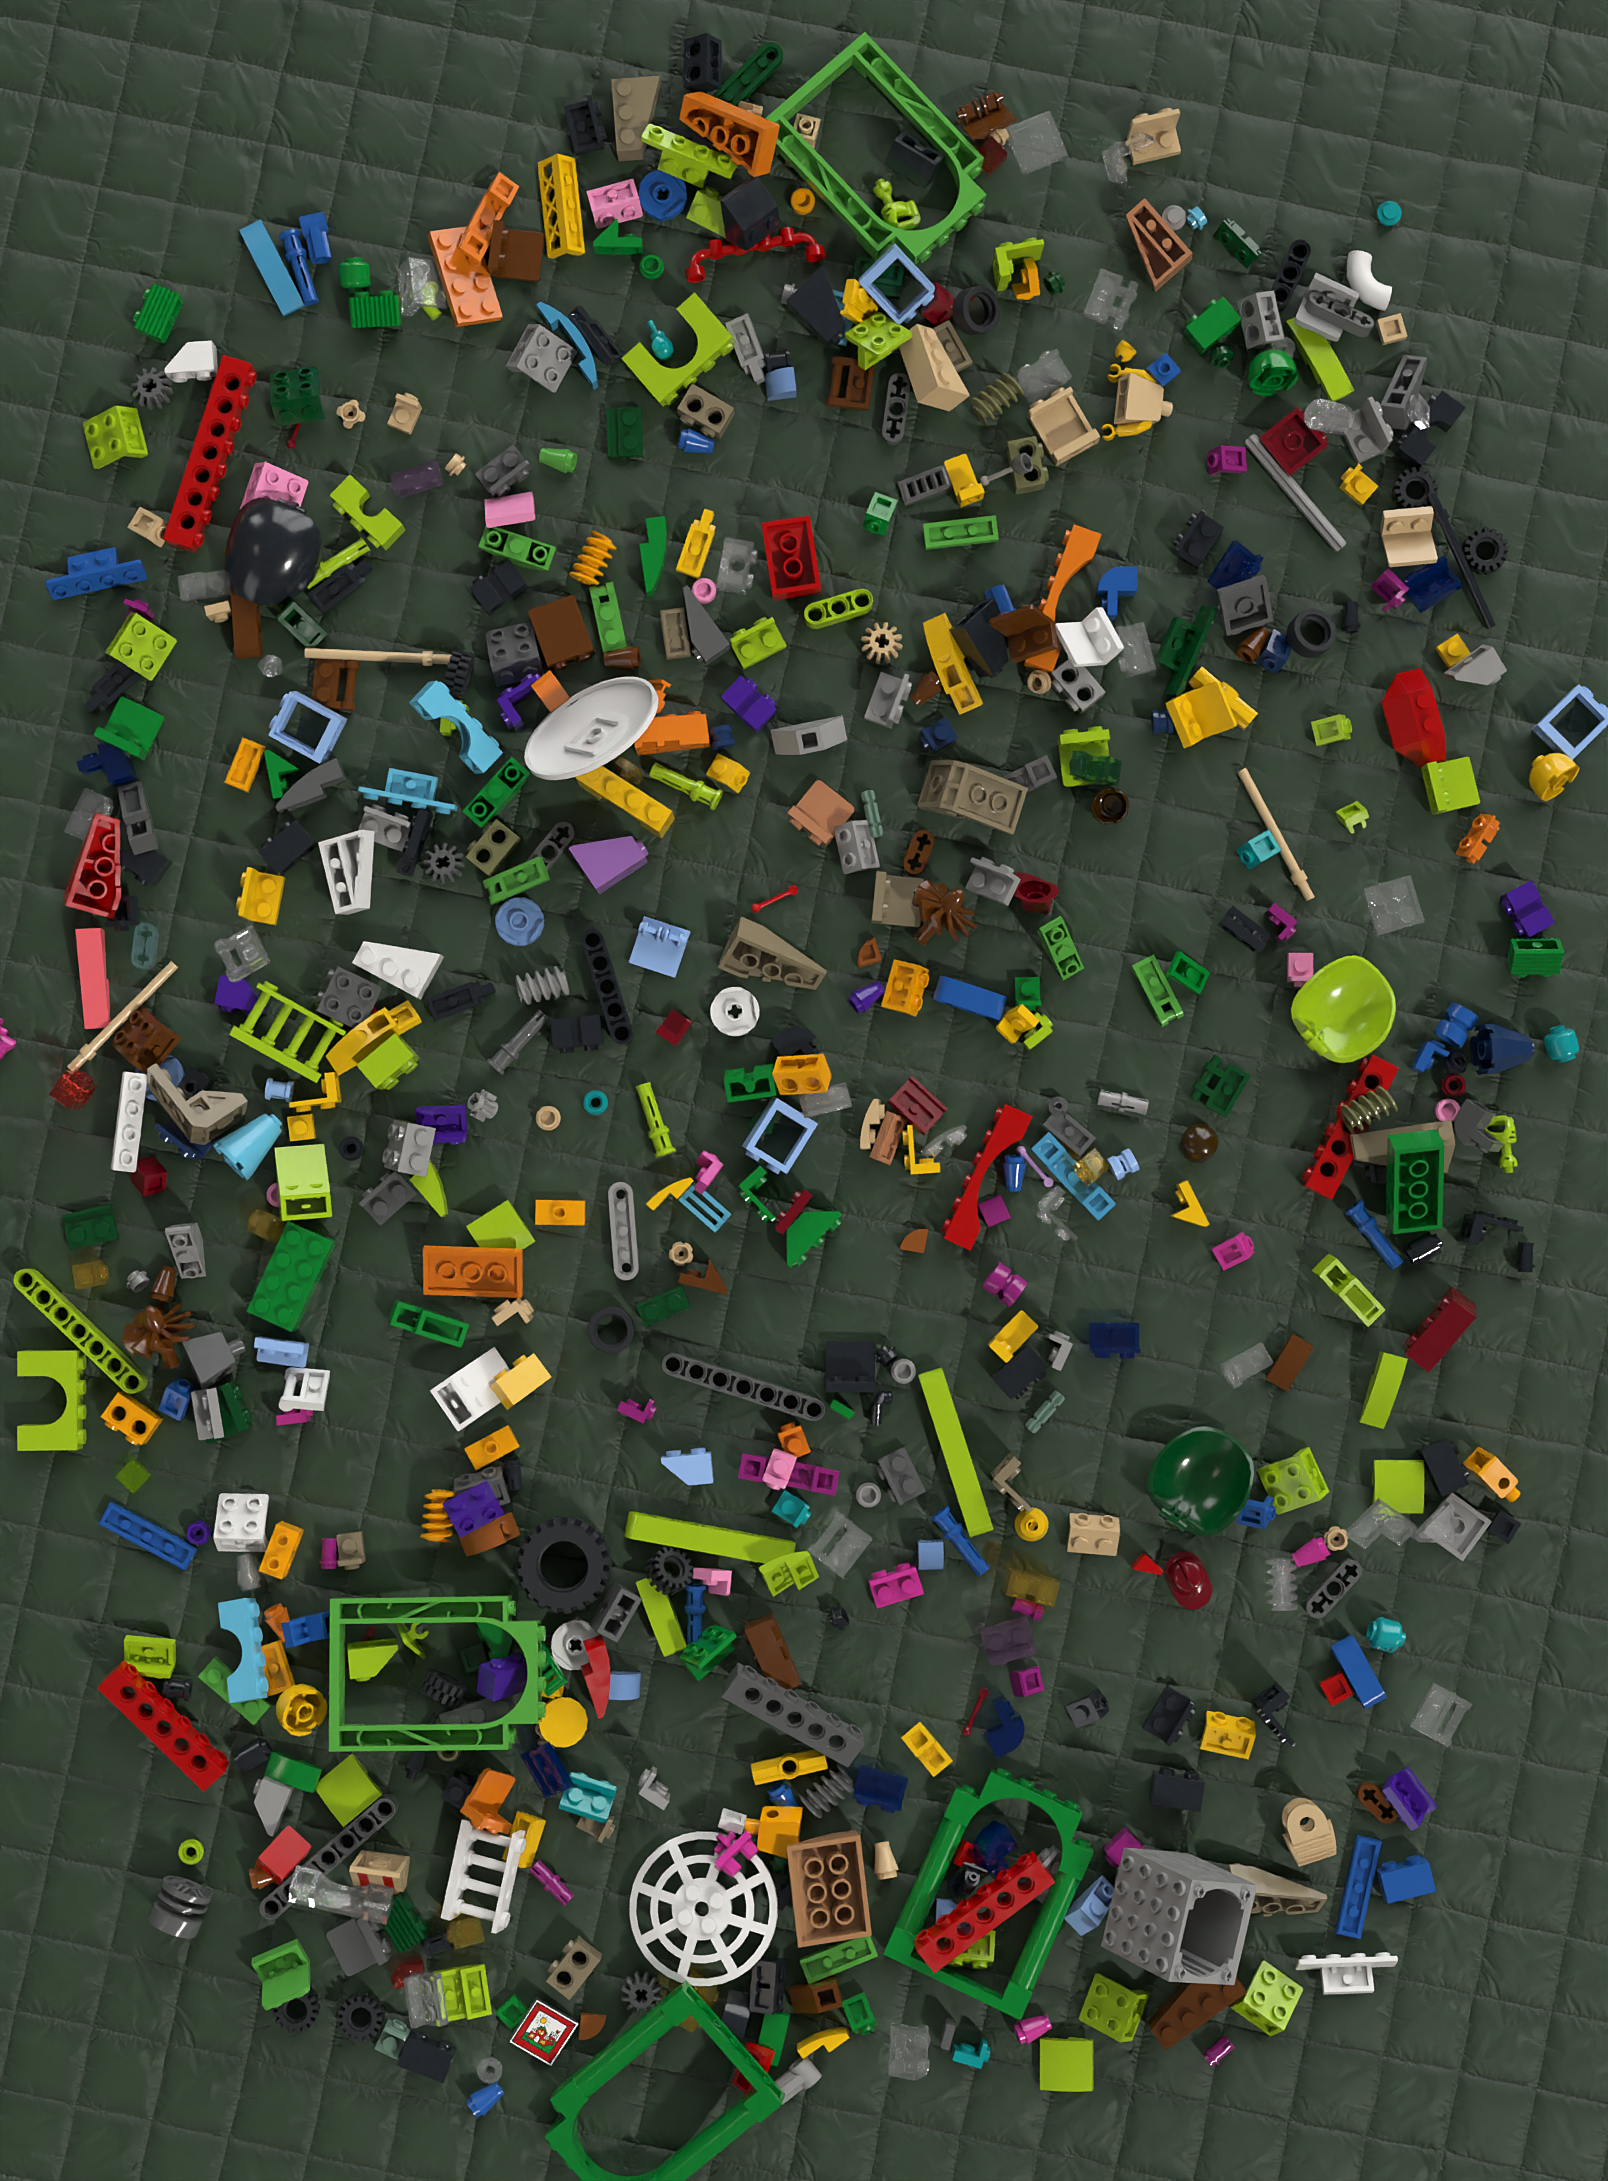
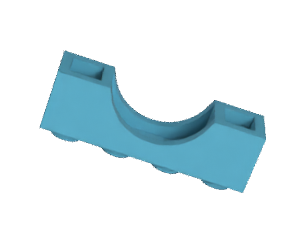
M437 680L428 682L409 702L410 705L425 721L438 717L451 721L458 728L462 738L459 757L474 774L484 773L503 753L499 749V743L492 736H487L482 730V724L465 712L466 707L460 701L454 700L449 694L450 690L444 683Z
M242 1598L218 1603L221 1628L233 1632L238 1637L242 1646L241 1663L237 1670L227 1677L229 1702L240 1703L267 1698L269 1684L264 1673L266 1659L261 1648L263 1634L258 1623L260 1609L256 1598Z

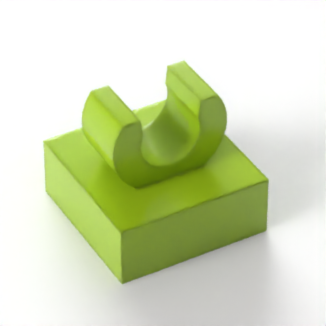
M1358 801L1335 811L1338 820L1351 834L1354 833L1353 825L1357 823L1362 828L1366 827L1365 819L1369 818L1367 809Z

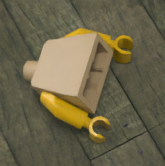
M1117 364L1110 366V371L1118 372L1117 375H1107L1110 382H1118L1114 424H1117V427L1114 428L1111 424L1102 426V430H1112L1111 435L1102 436L1105 441L1112 440L1115 435L1124 437L1140 434L1149 430L1152 424L1159 422L1161 415L1170 416L1173 409L1172 403L1163 401V387L1156 384V381L1145 370L1132 368L1121 370V367Z

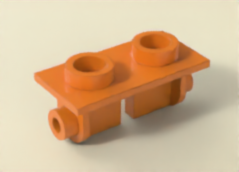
M1480 813L1473 821L1472 828L1467 836L1461 840L1455 854L1467 857L1466 861L1471 864H1475L1476 861L1479 862L1487 849L1482 840L1490 843L1500 829L1498 827L1500 822L1495 819L1496 816Z

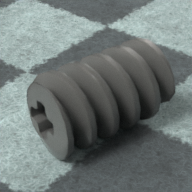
M838 1763L836 1764L838 1773L830 1769L828 1771L830 1779L821 1776L822 1786L814 1782V1792L808 1788L805 1789L807 1798L799 1794L808 1810L818 1818L823 1816L821 1809L826 1812L831 1810L829 1802L835 1806L838 1804L837 1796L841 1799L846 1798L844 1790L849 1793L854 1791L853 1781Z

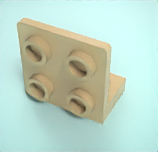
M1165 108L1158 111L1157 114L1149 116L1147 113H1143L1131 120L1126 138L1133 165L1181 153L1176 132V125L1180 116L1179 109Z
M1432 506L1383 511L1380 533L1389 567L1437 562L1438 557L1431 533L1434 515Z

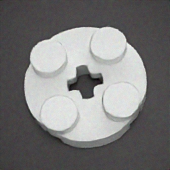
M730 987L722 990L715 997L710 1008L711 1019L720 1032L729 1036L747 1034L755 1027L760 1013L756 998L750 992L740 987ZM732 1005H736L738 1009L742 1008V1013L738 1014L737 1019H734L733 1015H728V1011L732 1010Z
M578 1619L563 1623L557 1628L552 1637L551 1649L553 1658L561 1667L567 1670H580L581 1665L590 1663L583 1641L598 1636V1632L588 1622ZM579 1639L582 1650L576 1649L572 1651L570 1649L572 1644L569 1641Z

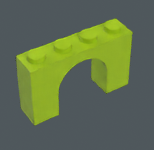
M695 292L677 308L680 315L695 331L698 339L697 352L687 365L675 369L666 368L660 365L640 342L621 358L663 407L666 404L671 405L678 399V393L684 388L688 389L692 384H695L697 381L696 377L703 371H709L715 365V360L721 354L722 356L727 355L733 349V344L736 342Z
M82 1350L17 1351V1376L51 1377L62 1385L67 1397L65 1411L56 1422L52 1424H23L17 1426V1451L79 1450L83 1448V1444L86 1443L87 1439L86 1430L83 1429V1419L86 1418L87 1410L86 1405H83V1395L86 1394V1380H83V1370L86 1369V1356L83 1355Z

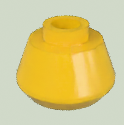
M1032 1507L1033 1510L1030 1513L1024 1509L1022 1512H1019L1015 1519L1016 1532L1026 1541H1037L1044 1537L1048 1530V1519L1037 1508Z

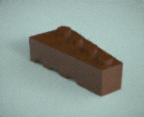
M1237 1976L1234 1985L1181 1982L1172 1996L1168 1997L1151 2017L1148 2024L1166 2051L1247 1992Z

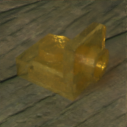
M1095 1148L1074 1164L1072 1168L1076 1172L1077 1177L1088 1186L1100 1178L1110 1166Z
M257 1209L248 1220L249 1227L247 1231L274 1244H278L287 1221L280 1222V1218Z
M103 1260L72 1266L76 1290L107 1285L106 1279H109V1271L107 1265H104Z
M474 1916L459 1921L457 1919L451 1920L450 1928H447L449 1942L454 1943L455 1950L485 1941L482 1924L478 1917Z

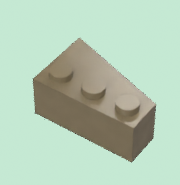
M660 76L611 79L618 161L643 160L647 144L641 141V136L647 125L651 124L655 114L656 103L661 90Z

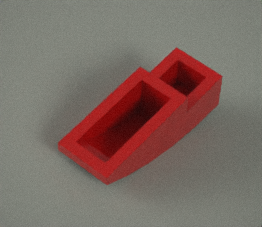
M602 1635L583 1641L590 1663L581 1665L598 1719L603 1718L605 1714L611 1677L609 1657Z

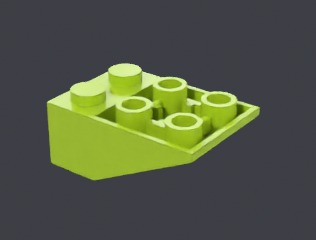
M324 1144L274 1148L280 1222L332 1217Z

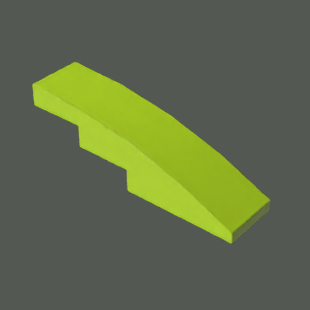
M1295 317L1287 320L1285 323L1306 366H1310L1318 385H1322L1330 403L1353 394L1354 389L1327 339L1296 324L1294 321Z

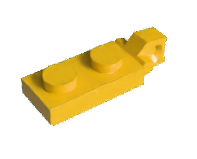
M704 509L701 520L695 519L694 523L691 524L676 567L677 572L697 579L700 578L715 535L716 526L711 525L714 517L713 511Z

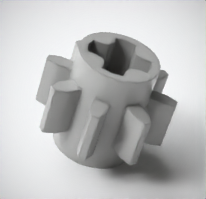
M483 1089L481 1093H473L467 1104L471 1110L469 1115L484 1122L485 1118H493L498 1110V1103L495 1102L497 1097Z

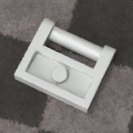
M288 1368L284 1376L286 1384L283 1396L279 1401V1408L283 1411H291L293 1408L324 1411L330 1371ZM302 1380L300 1396H293L296 1382Z

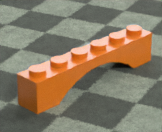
M1075 524L1072 531L1066 530L1062 544L1066 545L1064 553H1058L1054 567L1058 568L1056 576L1050 575L1046 590H1049L1050 593L1047 600L1042 598L1039 610L1054 622L1055 610L1062 589L1075 573L1091 563L1101 537L1100 533ZM1058 638V649L1026 659L1024 667L1033 670L1041 669L1046 671L1048 675H1051L1061 650Z

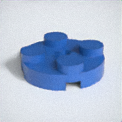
M660 170L652 171L643 178L640 184L639 200L641 208L648 216L659 222L675 218L683 211L687 203L684 181ZM659 190L669 192L666 200L657 199L659 196L657 192Z

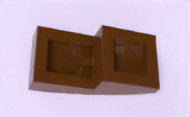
M1292 1333L1280 1351L1279 1357L1267 1373L1266 1379L1288 1391L1314 1346Z

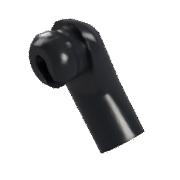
M880 1390L871 1404V1425L878 1426L882 1424L883 1404L890 1405L892 1403L893 1393L891 1391Z

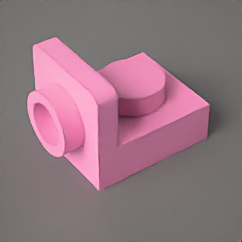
M1287 953V983H1294V987H1303L1313 976V953Z
M774 1448L762 1481L767 1482L766 1485L772 1489H785L797 1456Z
M694 1568L693 1578L703 1580L702 1584L709 1585V1593L724 1596L730 1595L732 1571L716 1568Z

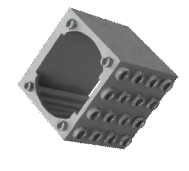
M1124 1847L1101 1947L1168 1982L1234 1985L1257 1885L1189 1853Z

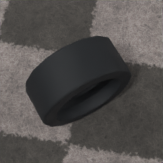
M984 286L967 288L961 291L955 298L952 308L953 318L957 327L963 333L968 335L988 333L999 322L1000 304L996 295L990 289ZM973 296H976L984 307L985 315L981 325H976L969 315L968 305Z
M1312 608L1302 611L1291 620L1287 627L1286 636L1294 652L1301 657L1316 658L1332 647L1336 640V628L1329 615L1321 610ZM1302 622H1311L1319 628L1323 637L1321 645L1315 646L1305 641L1300 632V624Z
M606 1307L592 1316L588 1324V1336L590 1342L597 1350L615 1354L623 1351L631 1344L635 1336V1325L632 1317L625 1310L619 1307ZM606 1316L619 1317L625 1324L626 1334L623 1340L617 1344H606L598 1337L597 1326Z

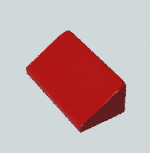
M747 2042L746 2050L768 2074L775 2051L752 2042ZM737 2068L732 2084L747 2094L754 2087Z

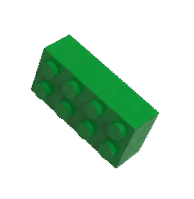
M1437 1129L1387 1135L1386 1219L1393 1234L1442 1229L1445 1145Z
M288 1221L246 1312L290 1332L297 1331L338 1241L294 1221Z

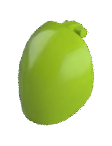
M1352 955L1340 958L1315 973L1295 996L1291 1014L1294 1025L1311 1051L1315 1050L1320 1056H1324L1331 1061L1346 1063L1366 1056L1386 1039L1394 1021L1396 1002L1393 990L1379 970L1368 960Z

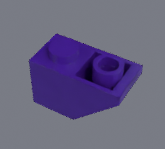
M220 975L214 1004L221 1006V1011L235 1013L236 1009L245 1010V1015L249 1016L259 998L250 982L244 979ZM265 1006L261 1014L267 1015L268 1009Z

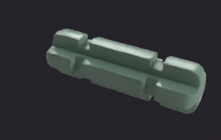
M873 790L864 791L861 793L862 802L865 803L866 820L868 825L870 824V836L878 838L883 836L882 825H879L881 821L877 803L874 802L876 799Z
M1053 1391L1049 1396L1050 1399L1046 1400L1033 1414V1419L1030 1418L1025 1424L1026 1428L1032 1433H1036L1041 1428L1040 1425L1044 1424L1055 1412V1407L1057 1405L1060 1406L1064 1401V1396L1058 1391Z

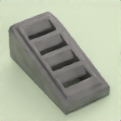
M945 464L898 482L905 506L952 490ZM940 475L943 485L938 486L935 476ZM929 478L933 486V489L929 490L926 479ZM917 482H921L924 493L920 494ZM908 485L912 486L914 497H910Z

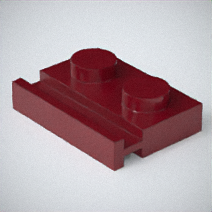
M913 1076L887 1102L922 1135L948 1110Z
M806 1190L802 1193L797 1191L789 1201L792 1204L789 1211L786 1213L782 1210L774 1221L778 1224L775 1229L783 1235L813 1195Z

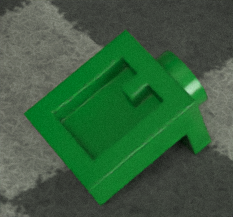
M875 492L864 518L863 529L885 536L898 500Z
M1040 977L1014 978L1015 1007L1023 1004L1030 1012L1036 1011V1007L1041 1006Z
M864 1992L842 2002L854 2033L866 2035L875 2030L874 2026L879 2023Z

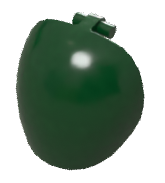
M1207 1426L1192 1428L1174 1438L1160 1451L1149 1471L1147 1492L1153 1504L1160 1510L1158 1515L1166 1520L1165 1523L1171 1528L1175 1527L1182 1533L1184 1530L1200 1536H1212L1225 1530L1238 1517L1246 1505L1254 1478L1253 1461L1247 1449L1228 1433Z

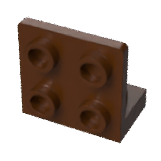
M493 220L488 263L491 277L539 282L544 234L506 229L504 221Z
M1022 605L1017 610L1000 613L997 617L989 619L990 625L1008 638L1010 660L1014 663L1058 649L1055 622L1033 605Z
M140 1006L137 1011L132 1013L122 1030L117 1032L111 1044L132 1065L147 1074L150 1066L155 1063L158 1066L162 1064L181 1040V1037L160 1023L146 1008Z

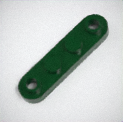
M775 42L763 44L721 86V89H718L712 96L738 107L740 101L744 102L782 64L783 50L781 46ZM774 55L776 58L768 60L767 56Z

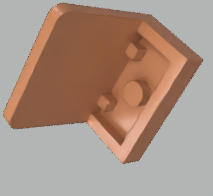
M817 780L796 806L793 805L787 815L790 820L788 822L799 831L801 828L809 834L808 838L816 845L822 844L826 847L835 836L834 827L846 823L854 813V807L825 783Z

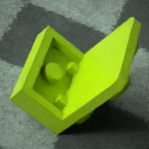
M1102 726L1088 728V732L1079 733L1078 729H1069L1063 731V734L1059 736L1058 748L1062 781L1065 787L1108 783L1111 780L1108 751L1109 729L1103 730Z

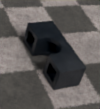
M1443 390L1438 396L1434 394L1425 404L1428 410L1423 416L1421 414L1416 416L1410 424L1413 430L1409 435L1404 432L1395 444L1399 448L1394 454L1409 466L1416 467V469H1419L1437 447L1428 439L1426 429L1435 426L1447 433L1466 408Z

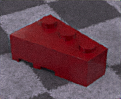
M1451 1286L1431 1314L1427 1315L1421 1322L1418 1331L1415 1334L1412 1333L1404 1343L1406 1345L1405 1355L1429 1373L1477 1318L1475 1303Z

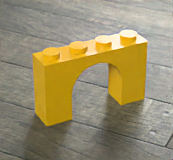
M603 766L576 776V780L581 788L600 800L603 797L638 820L642 827L661 839L675 820L672 810Z

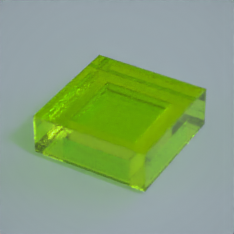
M133 1458L117 1474L116 1478L134 1494L152 1474Z

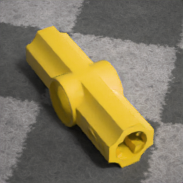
M1201 667L1187 684L1193 689H1197L1219 680ZM1220 682L1237 726L1244 731L1258 713L1241 700L1239 694L1230 685Z
M815 1749L798 1753H786L780 1757L751 1763L755 1785L781 1779H793L799 1775L828 1769L826 1756ZM787 1760L794 1761L796 1768L794 1771L787 1772L782 1767L783 1763Z

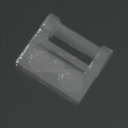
M252 925L227 939H219L214 943L216 952L221 955L227 969L226 975L230 982H237L270 963L257 931ZM235 948L242 961V965L239 967L235 965L229 952Z
M837 1511L833 1516L835 1519L815 1545L811 1544L808 1551L843 1578L873 1538L845 1515ZM844 1525L848 1530L827 1556L822 1550L839 1528Z
M1432 1682L1409 1726L1446 1747H1450L1452 1743L1451 1738L1464 1713L1471 1708L1472 1703ZM1454 1702L1458 1705L1441 1735L1437 1731Z

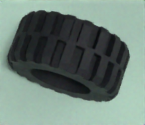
M571 1516L552 1517L536 1525L522 1541L516 1556L517 1567L515 1571L516 1576L519 1578L518 1584L521 1590L524 1589L528 1600L530 1602L533 1600L540 1609L546 1608L550 1610V1613L556 1614L558 1612L569 1614L575 1610L580 1611L590 1603H593L608 1583L612 1568L611 1551L605 1542V1537L596 1530L593 1524L589 1525L584 1522V1519L579 1517L577 1519L571 1518ZM560 1541L571 1542L580 1547L587 1560V1570L583 1579L576 1585L567 1588L557 1587L548 1582L541 1570V1558L544 1551L550 1545Z

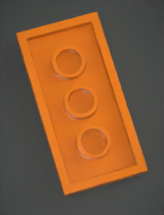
M467 226L430 231L427 235L455 327L500 321L503 317L485 257L483 256L478 264L458 250Z
M424 1245L423 1295L522 1298L523 1249Z

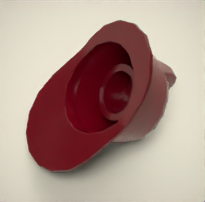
M1013 873L1021 879L1013 895L1019 899L1021 907L1030 913L1048 914L1051 909L1052 900L1059 894V888L1051 882L1044 881L1028 873Z
M1183 1551L1171 1556L1165 1566V1575L1175 1599L1181 1606L1187 1609L1202 1608L1209 1602L1213 1590L1203 1563L1196 1555L1190 1552Z

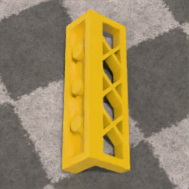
M555 154L538 162L547 256L551 259L566 253L576 256L585 254L575 158ZM552 165V174L548 178L547 167ZM552 189H554L555 196L553 201L551 202L550 193ZM555 212H556L558 219H557L556 224H555V226H554V225H553V222H552V218H553V216H554V214H555ZM557 236H559L561 247L555 249V241Z

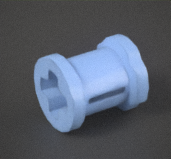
M268 1078L265 1087V1099L278 1098L291 1102L294 1081L286 1083Z

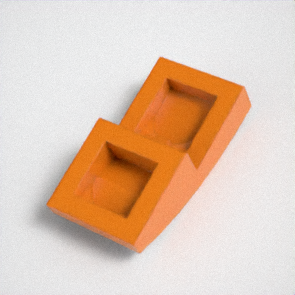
M550 670L531 685L550 713L570 699Z

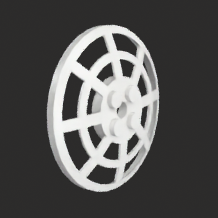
M698 1831L683 1834L658 1847L640 1868L633 1883L630 1896L629 1915L631 1927L636 1942L644 1956L656 1969L667 1977L680 1983L687 1980L693 1986L723 1984L751 1969L769 1947L778 1919L776 1887L769 1870L757 1854L750 1860L760 1873L746 1880L739 1871L734 1876L739 1884L728 1890L716 1881L719 1871L714 1867V1862L726 1849L719 1855L715 1852L714 1856L695 1855L683 1858L678 1844L697 1839L718 1841L716 1836L719 1833ZM669 1850L674 1864L662 1874L655 1887L643 1883L644 1875L652 1863L661 1854ZM694 1863L711 1864L707 1877L696 1879L692 1878L687 1865ZM678 1871L684 1885L679 1888L676 1894L662 1890L667 1880ZM763 1882L766 1885L769 1898L768 1925L753 1921L754 1900L751 1889ZM638 1892L652 1897L650 1914L654 1929L643 1935L640 1933L636 1915ZM744 1893L746 1900V1918L732 1914L731 1899ZM659 1900L672 1904L673 1919L660 1925L658 1917ZM700 1901L707 1903L709 1906V1912L706 1916H700L696 1913L695 1908ZM728 1924L742 1928L736 1940L726 1948L720 1933L726 1929ZM678 1928L686 1935L687 1940L684 1951L673 1945L665 1934ZM749 1931L764 1935L755 1953L742 1966L737 1968L730 1954L742 1945ZM659 1938L668 1951L681 1958L678 1972L676 1973L661 1964L649 1951L646 1944ZM711 1939L717 1953L711 1955H693L697 1940ZM721 1960L728 1972L725 1975L708 1979L687 1977L691 1962L710 1963Z

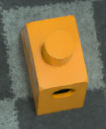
M1478 1446L1463 1462L1467 1470L1488 1491L1501 1499L1505 1497L1509 1502H1513L1520 1496V1491L1515 1487L1518 1484L1517 1478L1493 1454Z
M765 1806L762 1809L760 1820L746 1818L744 1832L747 1830L750 1834L758 1835V1850L787 1858L786 1846L799 1842L803 1807Z

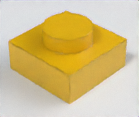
M1458 633L1435 648L1448 668L1470 654Z
M313 1114L287 1117L290 1142L316 1139Z

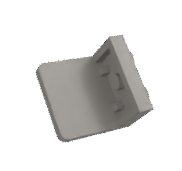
M1315 273L1294 321L1302 328L1318 333L1325 339L1338 341L1343 329L1308 313L1305 309V303L1312 292H1320L1353 308L1360 293Z
M394 1120L388 1129V1139L390 1140L388 1148L383 1153L384 1167L398 1172L426 1177L436 1128Z

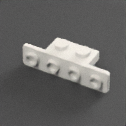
M123 1072L111 1162L112 1170L136 1171L147 1085L146 1074Z
M1388 1952L1377 1953L1375 1957H1366L1364 1953H1356L1350 1955L1351 1958H1341L1339 1954L1327 1955L1325 1959H1316L1315 1955H1305L1296 1962L1295 1967L1296 1970L1320 1969L1323 1995L1373 1993L1372 1967H1394L1398 1962V1957L1391 1956Z

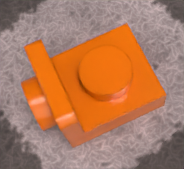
M794 1422L780 1427L782 1431L778 1432L777 1435L784 1452L797 1457L811 1452L801 1424L795 1425Z

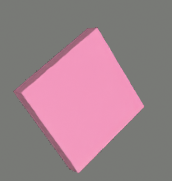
M533 492L485 499V521L487 528L535 520Z

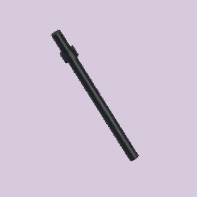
M1436 492L1427 495L1435 513L1433 515L1436 524L1439 523L1486 628L1490 629L1496 626L1495 621L1448 520L1450 518L1448 511L1443 509Z

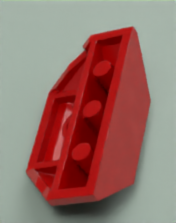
M1421 668L1396 674L1381 701L1393 749L1420 768L1427 763L1435 761L1437 763L1446 762L1445 732L1432 686Z

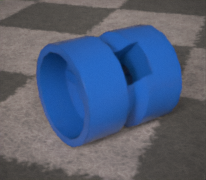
M1452 1002L1444 1013L1446 1019L1440 1020L1433 1032L1450 1045L1462 1048L1468 1038L1467 1030H1473L1479 1017L1467 1008Z

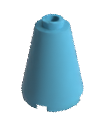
M263 1114L216 1141L213 1147L219 1155L221 1153L224 1154L225 1162L237 1174L248 1180L282 1132L280 1129L282 1123L273 1114L270 1116Z

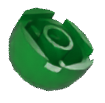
M1278 349L1262 351L1252 359L1248 368L1250 388H1252L1253 393L1260 396L1277 395L1275 390L1284 388L1285 392L1293 387L1298 379L1294 360L1285 351Z

